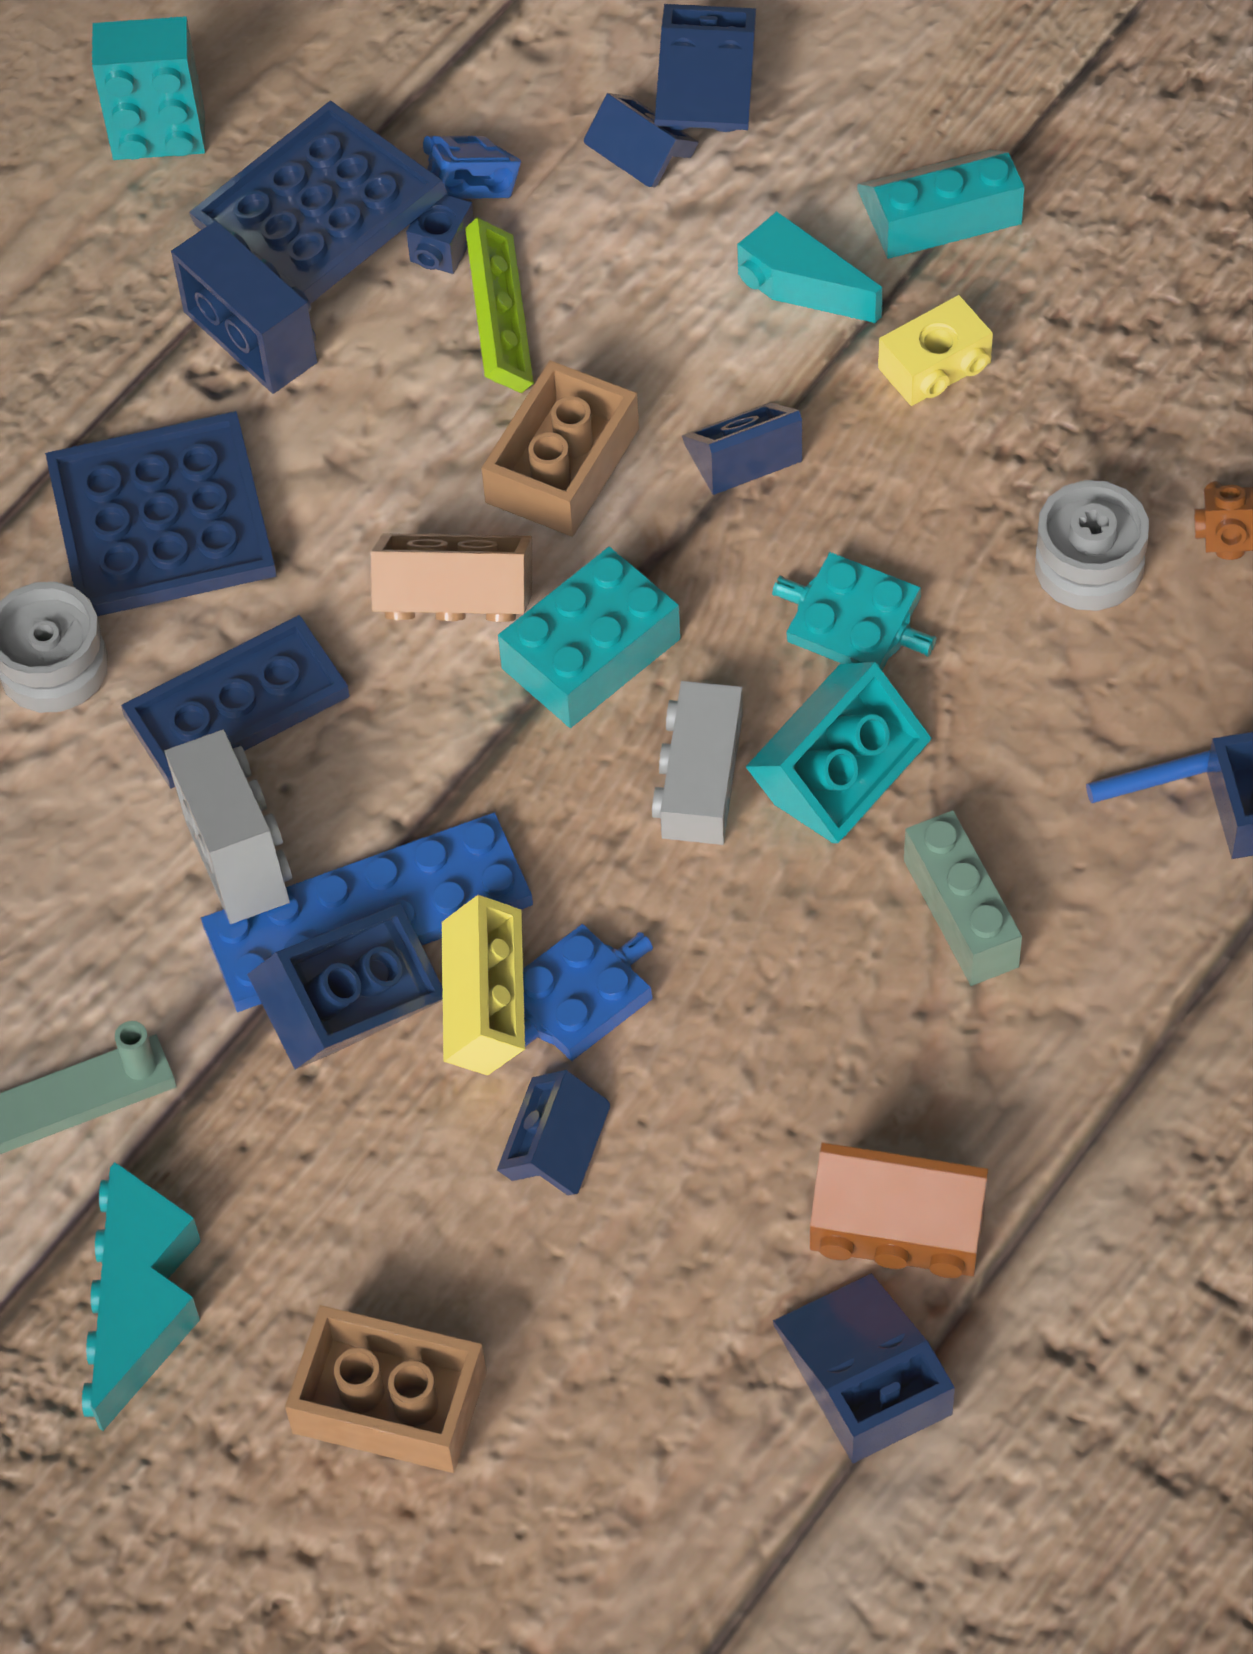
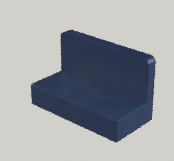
M612 93L606 94L584 137V143L647 187L653 188L658 185L672 156L691 158L699 143L682 130L671 129L668 126H655L654 111L631 96Z
M567 1070L532 1077L497 1171L511 1181L541 1176L568 1196L578 1194L609 1112L610 1102Z

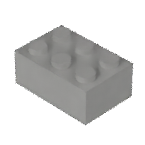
M223 729L164 750L185 822L229 923L233 924L290 903L284 882L293 879L283 850L276 851L274 847L283 843L281 833L273 814L263 816L261 812L267 809V805L257 779L250 782L246 779V777L252 774L242 746L232 749Z

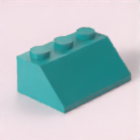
M990 149L857 184V190L887 259L1022 224L1025 187L1009 152Z
M876 662L844 663L836 667L746 765V768L775 806L831 843H839L932 738Z

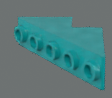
M116 1162L110 1167L109 1179L101 1180L99 1187L100 1211L102 1213L106 1212L105 1229H97L95 1257L97 1263L102 1262L101 1280H93L91 1285V1309L93 1313H98L97 1331L88 1332L86 1343L87 1362L89 1365H94L92 1383H84L82 1391L84 1417H95L97 1425L102 1431L107 1428L200 1321L193 1297L168 1280L201 1242L194 1218Z

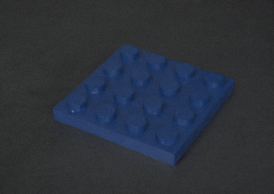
M330 100L192 209L189 214L195 226L201 230L217 220L230 233L237 232L240 234L255 256L260 260L267 259L278 271L280 278L291 288L296 286L301 289L311 304L448 193L440 178Z
M237 411L45 453L73 586L90 599L97 617L277 577Z

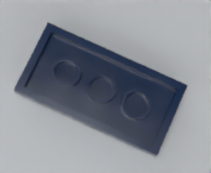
M298 615L122 704L121 708L130 727L170 789H172L175 785L164 750L224 729L232 749L242 746L243 750L246 751L349 698L350 694L347 683L302 617Z

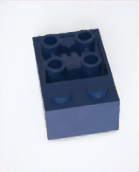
M664 4L655 126H668L675 130H684L690 127L713 128L720 132L748 130L754 65L756 8Z
M872 1273L773 1320L775 1329L852 1464L953 1415L955 1393L953 1383L928 1341Z

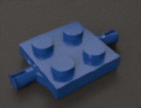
M581 924L523 968L525 1047L536 1038L555 1045L569 1060L573 1061L653 999L651 987L631 968L632 964L653 950V945L648 937H644L642 932H638L636 936L619 949H614L604 944L584 924Z

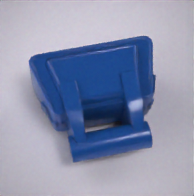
M426 136L424 138L423 150L426 155H429L427 170L443 181L448 193L446 195L459 199L511 197L521 165L519 158L498 147L485 136Z

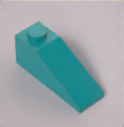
M777 211L737 244L738 275L748 287L760 290L772 300L873 323L882 318L883 287Z

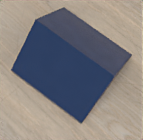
M771 402L682 435L684 444L712 495L802 462V417L800 411Z

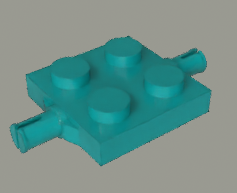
M829 552L819 573L807 586L784 578L781 575L774 584L773 596H778L798 604V611L786 632L787 642L842 664L876 662L883 671L888 659L901 646L922 653L927 657L931 655V650L935 647L936 636H931L910 627L911 616L921 599V587Z

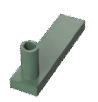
M127 1021L121 1024L115 1031L114 1037L118 1049L0 1093V1154L176 1088L174 1076L157 1034L148 1037L144 1025L137 1021Z

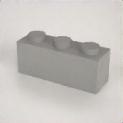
M681 681L678 701L669 700L666 730L673 731L671 744L662 743L659 761V774H666L664 787H655L652 804V817L661 818L662 839L724 845L743 718L742 687Z

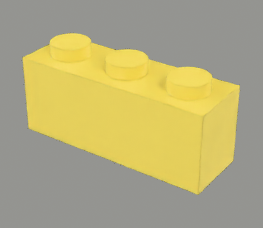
M477 895L442 921L444 1062L489 1075L525 1050L521 909Z

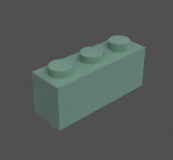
M952 810L905 828L904 862L970 986L1019 968L1022 935L954 811Z

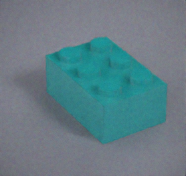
M187 16L92 23V68L113 160L205 154V110Z
M609 546L498 634L501 668L571 729L680 640L679 605Z

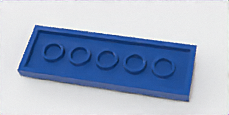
M494 812L286 887L290 902L288 904L233 924L229 923L224 909L201 917V922L238 1013L262 1004L247 974L275 952L401 903L421 945H425L442 939V921L477 895L518 909L532 906L533 899Z

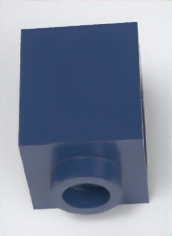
M445 195L410 223L406 231L410 262L419 264L426 269H437L454 274L468 248L465 227L474 221L472 202Z

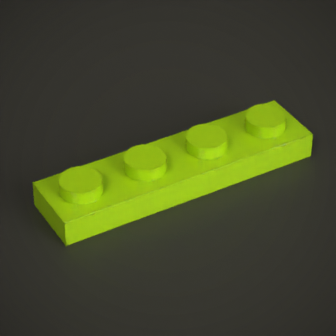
M477 217L465 227L484 375L495 383L523 393L534 384L514 237L513 234Z

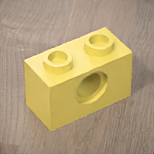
M958 295L880 337L878 368L905 400L913 406L926 398H934L940 395L951 384L966 376H974L980 373L990 364L993 332Z

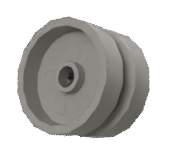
M1084 480L1063 486L1049 496L1039 512L1035 573L1041 587L1055 601L1076 610L1099 611L1117 606L1132 596L1143 579L1145 553L1148 543L1149 518L1142 503L1127 489L1107 481Z
M34 582L13 590L0 601V682L8 697L20 707L39 713L62 712L84 703L98 691L107 674L108 654L101 636L98 617L90 599L72 586L58 582Z

